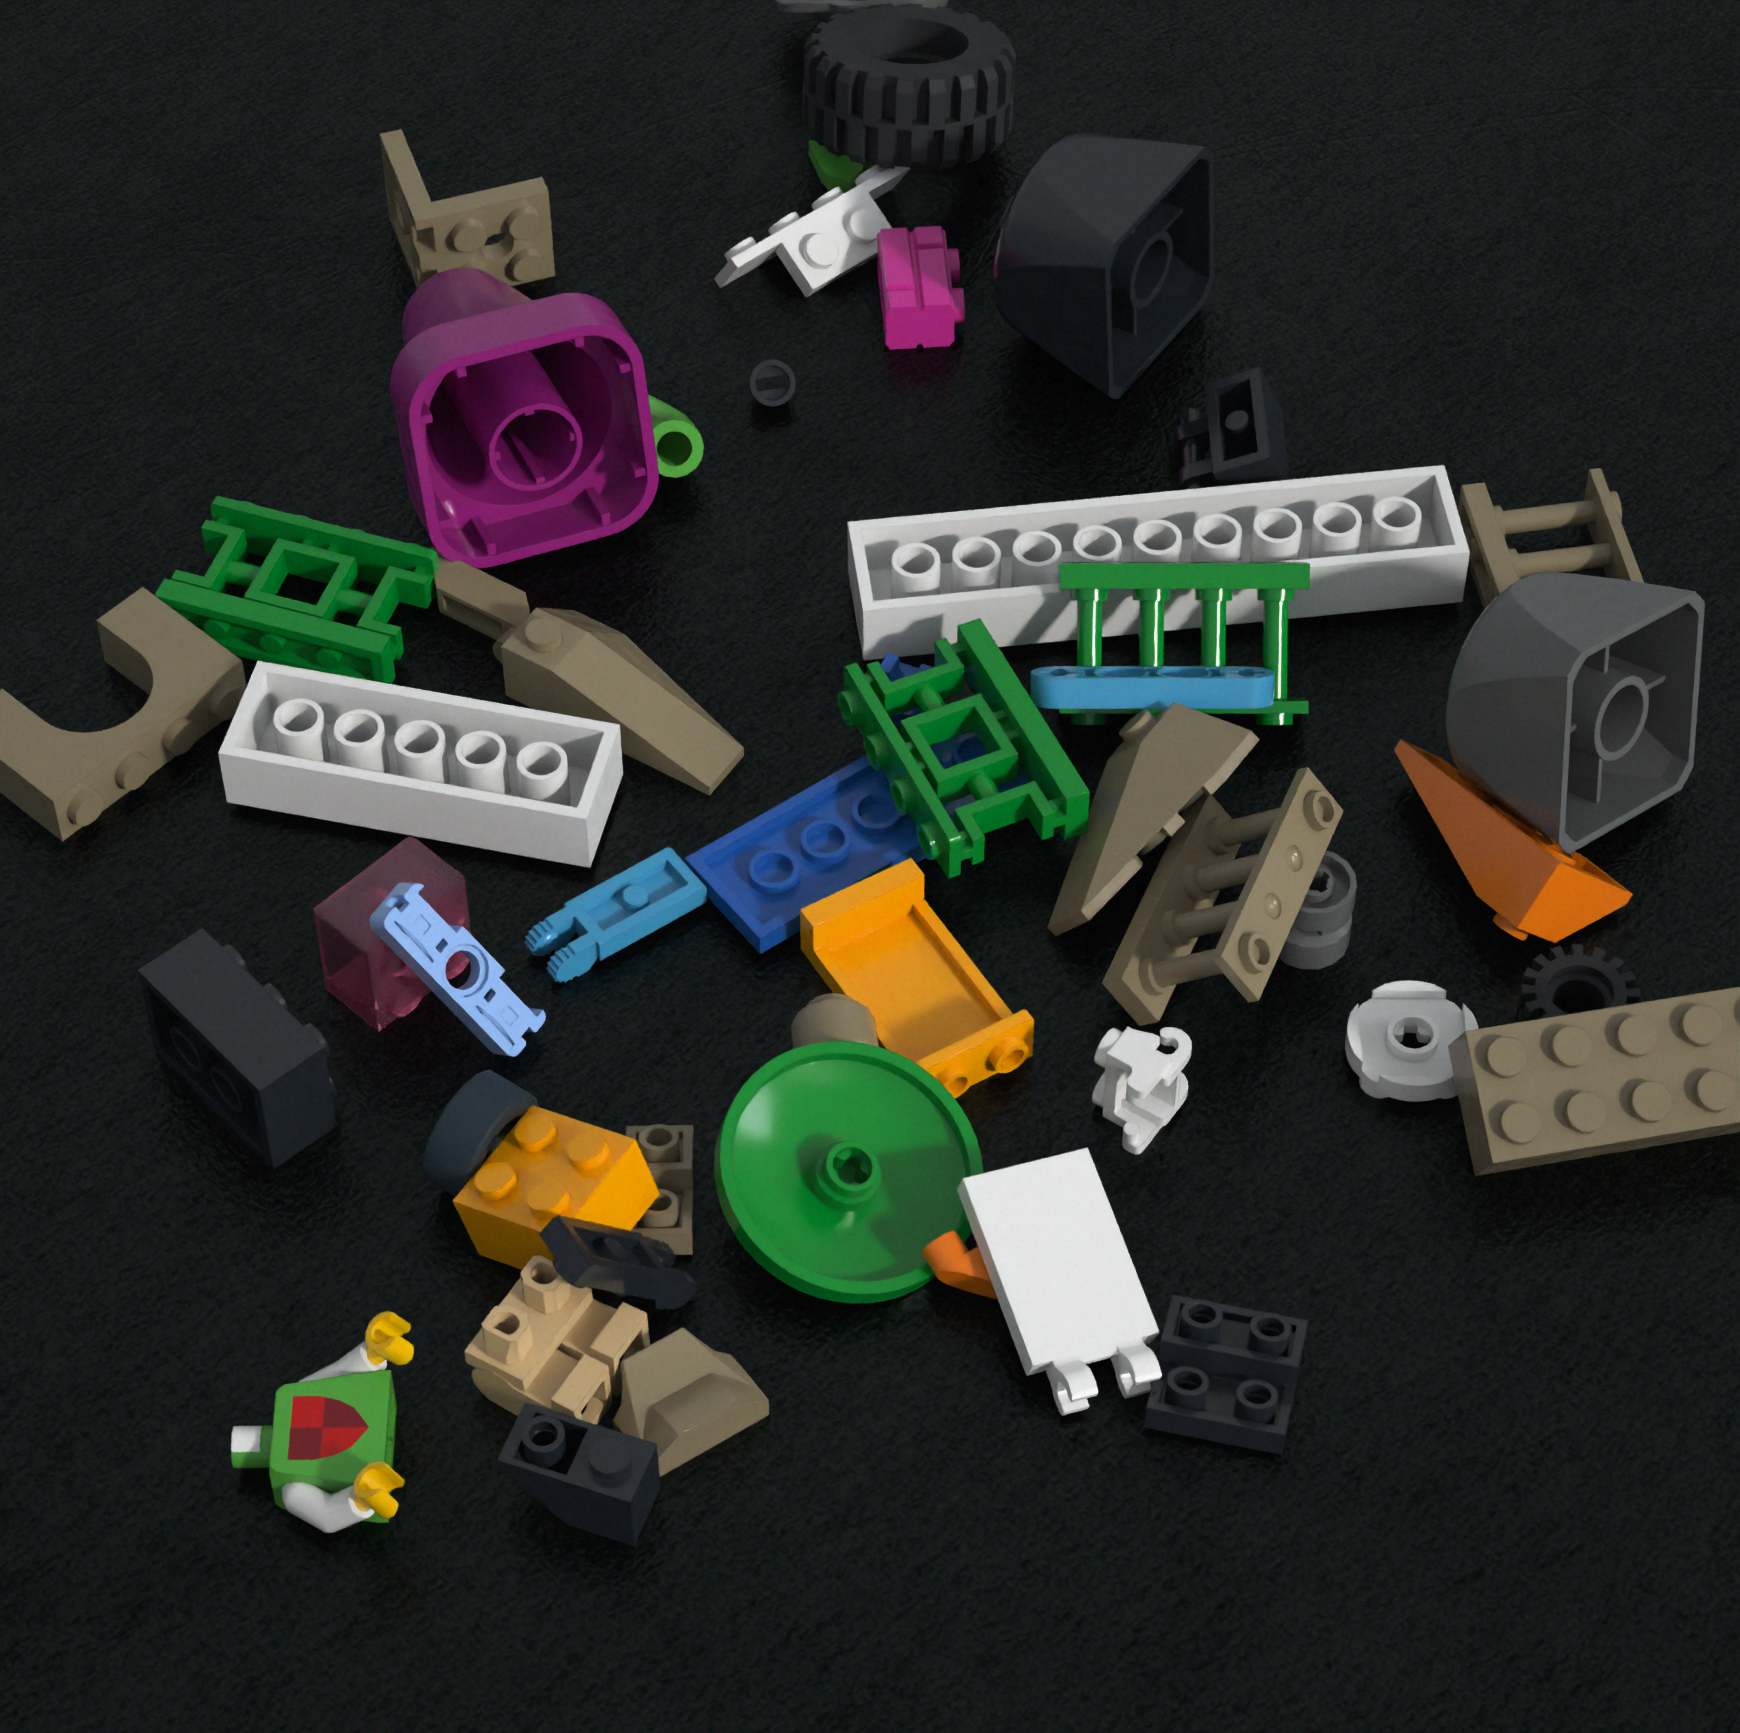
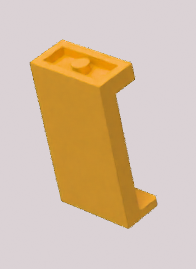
M912 858L800 909L801 950L831 991L847 995L867 1006L875 1018L879 1047L895 1052L925 1069L951 1093L954 1099L962 1095L970 1086L994 1074L1013 1071L1027 1058L1033 1056V1017L1026 1009L1015 1014L1010 1011L924 899V874Z

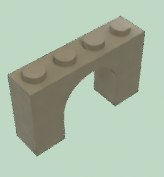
M144 587L96 620L105 662L149 695L145 705L132 718L120 725L102 731L87 733L70 732L48 724L5 690H0V793L61 841H64L82 826H87L94 822L102 811L130 790L139 788L150 775L174 757L187 752L194 745L195 741L223 720L232 718L246 689L242 660Z

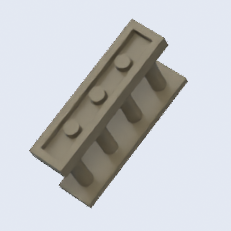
M1601 468L1589 469L1584 501L1505 511L1502 510L1500 505L1493 506L1485 482L1461 485L1458 514L1470 551L1468 565L1484 610L1491 601L1511 584L1521 578L1539 572L1564 573L1603 568L1607 578L1644 583L1621 523L1622 508L1619 495L1616 491H1609ZM1587 524L1594 545L1518 554L1515 548L1508 549L1505 535Z
M1308 767L1297 770L1285 799L1279 808L1232 819L1212 795L1202 794L1184 810L1181 817L1185 823L1172 835L1102 982L1139 1026L1160 1021L1176 984L1224 974L1248 1003L1259 1001L1344 811ZM1266 838L1259 854L1235 859L1242 843ZM1245 884L1238 901L1213 906L1220 889ZM1223 931L1215 949L1191 954L1199 936Z

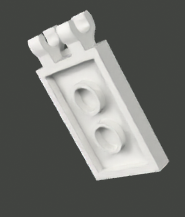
M1088 1148L963 1178L957 1188V1192L1026 1376L1046 1371L1055 1403L1062 1416L1088 1409L1089 1403L1087 1398L1097 1396L1098 1389L1095 1378L1090 1368L1086 1365L1089 1363L1110 1358L1115 1369L1119 1388L1125 1399L1150 1392L1152 1388L1150 1381L1160 1379L1162 1374L1154 1352L1145 1344L1153 1343L1160 1332Z

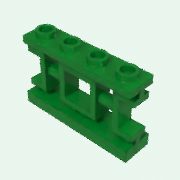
M216 496L210 505L212 521L205 520L201 527L205 553L216 555L205 576L176 570L171 580L164 578L154 596L236 656L255 661L392 684L396 677L394 659L400 660L404 653L401 627L387 623L399 602L427 609L432 599H436L434 575L439 568L437 552L415 543H405L369 534L359 529H349L313 520L303 515H293L257 506L247 501H237ZM249 553L266 557L262 566L245 563L244 561ZM287 574L328 584L317 605L276 595ZM359 580L379 585L374 595L356 591ZM231 584L248 588L244 599L226 594ZM342 612L361 617L356 625L357 627L337 623Z
M980 618L957 625L956 643L950 644L946 638L935 641L934 668L891 682L878 661L867 664V673L863 674L857 663L844 666V691L838 693V704L842 717L848 727L857 726L863 736L864 749L870 765L875 771L883 770L890 782L891 796L898 812L902 816L909 814L916 825L917 839L924 856L929 861L936 859L948 879L961 874V861L969 859L972 865L984 861V833L1027 818L1041 840L1053 837L1054 828L1058 829L1064 840L1087 833L1090 791ZM965 680L974 695L946 705L943 699L964 692ZM919 708L922 712L921 714L900 720L899 734L890 717ZM974 730L988 754L943 769L930 745ZM1019 767L1028 783L1000 793L997 786L1017 779ZM972 795L975 802L954 809L953 823L943 805Z

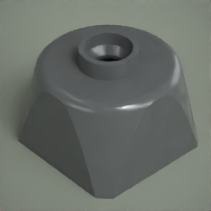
M1539 572L1528 575L1511 584L1490 602L1474 623L1461 647L1451 675L1446 700L1445 725L1450 753L1458 770L1471 783L1569 854L1680 791L1694 766L1705 611L1704 600L1699 594L1691 590L1615 578L1560 572Z

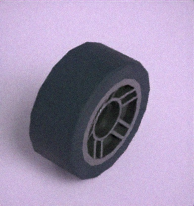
M491 1070L474 1075L453 1096L436 1122L425 1148L422 1161L423 1177L456 1197L532 1105L538 1107L537 1098Z

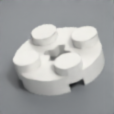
M1395 981L1383 984L1372 990L1371 999L1362 1003L1360 1007L1357 1003L1351 1011L1345 1039L1346 1056L1351 1068L1360 1077L1359 1083L1366 1094L1374 1098L1390 1097L1397 1100L1414 1102L1429 1101L1437 1098L1449 1099L1457 1096L1458 1093L1448 1045L1465 1031L1479 1029L1473 1013L1464 1003L1461 1011L1455 1003L1446 999V990L1427 982ZM1404 1033H1415L1418 1042L1429 1044L1414 1049L1405 1047L1399 1042H1402Z

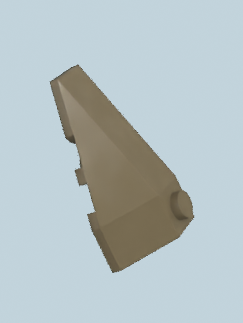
M536 607L501 645L506 696L535 710L620 724L622 753L709 796L744 756V747L625 634L575 610Z
M1173 703L1154 714L1144 709L1124 725L1119 732L1124 741L1107 760L1088 813L1087 833L1080 835L1048 924V929L1055 936L1090 921L1142 867L1143 862L1136 854L1144 855L1160 844L1166 837H1171L1185 823L1178 813L1189 807L1203 793L1207 796L1212 795L1228 779L1259 741L1258 737L1251 730L1178 703Z

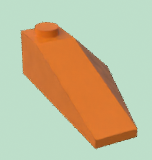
M1400 739L1394 749L1396 755L1474 892L1497 912L1492 921L1501 929L1523 941L1531 933L1556 943L1628 903L1633 894L1576 851L1571 854L1567 853L1554 842L1542 836L1540 832L1506 807L1497 803L1495 799L1466 779L1458 769L1439 756Z

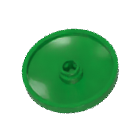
M826 1041L794 1048L777 1056L757 1070L742 1086L722 1121L714 1153L715 1184L721 1208L734 1235L754 1260L771 1275L803 1293L820 1299L852 1304L891 1300L913 1292L933 1280L936 1275L921 1251L933 1240L952 1230H956L965 1244L972 1229L957 1188L963 1178L984 1173L978 1141L968 1118L951 1093L935 1077L916 1063L895 1052L874 1045L850 1041Z

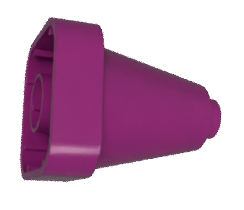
M454 268L443 271L429 278L417 288L409 299L403 314L402 334L404 348L393 365L390 389L410 500L417 516L439 553L451 562L460 560L475 568H488L618 533L635 523L647 511L655 497L659 483V469L643 358L638 347L612 309L603 301L582 293H563L533 301L495 276L475 268Z

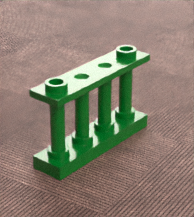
M1057 562V587L1060 589H1071V600L1077 601V666H1102V601L1108 600V589H1133V600L1139 601V666H1164V601L1170 600V589H1195V600L1201 601V666H1226V601L1232 600V589H1257V600L1263 601V668L1274 671L1273 705L1257 709L1194 710L1205 714H1256V724L1292 725L1293 714H1309L1308 700L1303 697H1287L1288 601L1294 600V589H1310L1309 563ZM1057 709L1059 714H1070V724L1106 725L1108 714H1138L1144 710ZM1147 709V710H1148L1151 714H1154V713H1156V712H1158V711H1160V710H1162V709Z

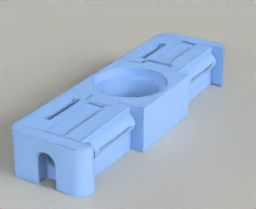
M408 882L398 883L369 919L371 929L492 1053L517 1056L526 1046V1041L521 1036L526 1031L537 1032L545 1021V1012L541 1009L528 1008L499 978L505 970L463 926L448 925L418 894L424 885ZM461 951L469 959L471 971L467 982L459 988H454L446 978V963L455 952Z

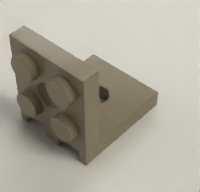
M402 129L380 134L389 219L417 288L434 275L454 268L479 269L495 276L509 286L555 276L549 191L543 177L431 202ZM495 234H506L500 242L493 245H484L488 237Z

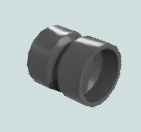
M1325 852L1278 958L1287 965L1299 969H1321L1333 965L1346 952L1350 940L1352 912L1354 910L1357 889L1356 874L1349 863L1336 853Z

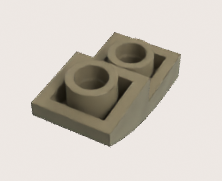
M654 1124L650 1126H626V1136L636 1139L660 1192V1195L631 1231L641 1233L643 1237L656 1239L660 1242L664 1241L665 1244L667 1243L675 1255H693V1125Z

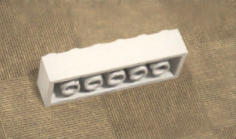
M257 661L218 753L228 803L588 868L591 867L623 776L620 724Z

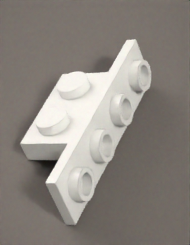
M876 164L858 176L854 181L857 186L848 192L843 193L840 187H836L811 205L814 209L813 212L802 218L796 212H793L780 219L769 228L768 232L771 236L759 243H756L753 237L741 241L724 255L728 263L714 278L721 288L778 255L804 296L808 297L877 256V233L881 229L892 228L874 199L893 189L910 170V167L895 166L894 169H886Z

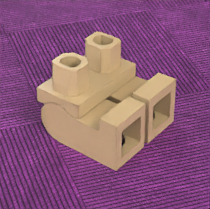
M535 1255L520 1272V1279L499 1306H495L482 1322L481 1330L464 1351L466 1363L475 1367L472 1371V1378L480 1392L490 1401L519 1416L526 1402L598 1425L613 1404L612 1395L618 1397L622 1392L621 1362H619V1359L624 1354L623 1361L650 1346L647 1313L624 1302L618 1309H615L593 1299L591 1288L586 1286L585 1288L574 1287L557 1273L551 1260ZM587 1404V1407H586L584 1413L582 1414L581 1411H582V1409L585 1407V1405Z

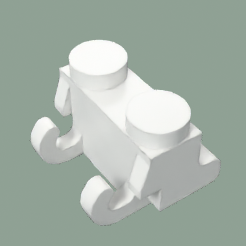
M1127 1027L1124 1032L1112 1028L1105 1034L1097 1048L1094 1061L1106 1070L1094 1089L1092 1102L1103 1108L1102 1116L1123 1127L1122 1146L1125 1150L1135 1155L1141 1154L1162 1126H1165L1171 1120L1187 1097L1188 1080L1181 1071L1191 1057L1192 1041L1188 1034L1174 1027L1162 1028L1159 1037L1155 1034L1134 1030L1130 1027ZM1161 1043L1164 1046L1175 1047L1176 1051L1172 1054H1164L1156 1049Z

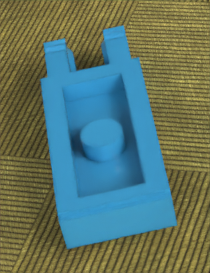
M667 847L564 903L563 909L533 926L528 931V935L525 936L526 941L524 943L531 953L537 957H544L546 954L550 955L555 950V954L547 962L548 967L546 969L555 981L566 983L575 976L579 977L588 972L597 958L600 961L706 903L707 888L674 850ZM575 932L580 936L576 940L568 943L572 936L575 934Z

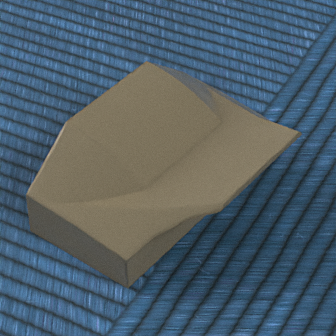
M680 1328L621 1362L622 1398L621 1405L613 1420L614 1430L657 1444L660 1477L769 1415L768 1398L731 1354L714 1351L685 1328Z

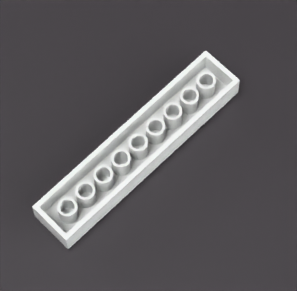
M1444 465L848 522V575L863 660L883 659L887 653L899 657L934 654L935 641L946 638L950 644L956 643L957 625L978 618L982 620L998 647L1077 640V601L1071 600V589H1060L1057 587V562H1306L1310 564V589H1294V600L1288 601V619L1462 602L1470 555ZM1108 589V600L1102 601V637L1139 634V601L1133 600V589ZM1170 589V600L1164 601V631L1201 628V601L1195 600V589ZM1232 589V600L1226 601V625L1262 622L1263 601L1257 600V589Z

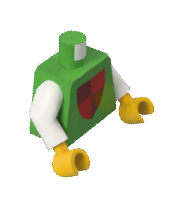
M382 1312L369 1323L365 1335L366 1341L331 1365L307 1376L297 1383L284 1384L277 1389L273 1426L233 1427L231 1439L233 1468H269L276 1505L287 1509L290 1513L323 1532L333 1533L362 1520L389 1523V1518L393 1517L398 1509V1502L391 1497V1490L402 1487L405 1480L392 1469L397 1405L391 1370H385V1368L387 1367V1360L395 1365H404L412 1360L414 1354L413 1344L401 1337L409 1332L411 1324L393 1312Z

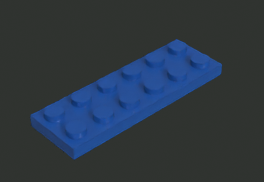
M974 730L930 745L943 769L988 754ZM865 755L687 856L685 864L706 886L707 897L747 941L762 954L800 931V909L909 858L918 863L926 857L917 839L916 825L909 814L902 816L893 802L888 778L883 770L875 771ZM1018 767V778L998 785L997 788L1001 793L1027 784L1028 781ZM972 795L946 803L943 807L954 823V809L975 802V799Z

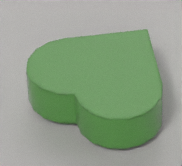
M815 140L809 141V157L822 184L829 190L840 187L843 193L848 192L857 186L854 181L858 176L876 165L870 162L865 164L853 162L849 156H837L829 152L825 145L820 146Z

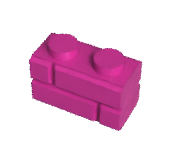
M941 226L915 227L912 232H909L907 228L881 229L877 233V271L885 345L890 350L916 348L918 344H922L924 348L950 346L954 342V323L965 321L963 288H952V283L960 282L958 248L947 249L945 230Z

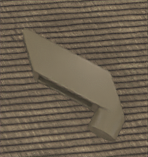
M432 547L431 549L437 552L439 568L434 575L439 612L497 640L493 644V653L499 662L503 664L501 645L530 615L526 593L460 560L451 562L442 556L436 548Z

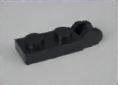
M561 1215L553 1217L539 1233V1236L555 1257L552 1261L555 1270L565 1281L574 1287L585 1288L586 1286L611 1291L621 1297L631 1295L650 1300L655 1309L664 1310L666 1308L667 1311L670 1309L674 1311L676 1308H680L697 1294V1283L691 1275L687 1274L686 1271L682 1272L681 1270L671 1268L675 1264V1253L664 1241L660 1242L656 1239L643 1237L638 1232Z

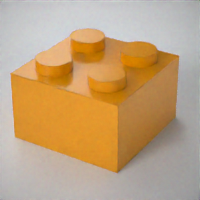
M532 1105L453 1199V1203L479 1255L523 1270L535 1255H540L551 1261L555 1258L539 1236V1233L553 1217L561 1215L631 1231L660 1195V1192L636 1139Z

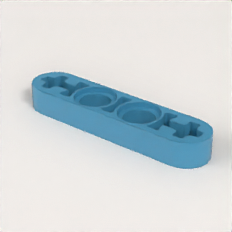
M1249 666L1042 667L1033 669L1030 672V698L1035 706L1051 709H1163L1173 703H1178L1191 709H1257L1269 707L1274 703V671Z

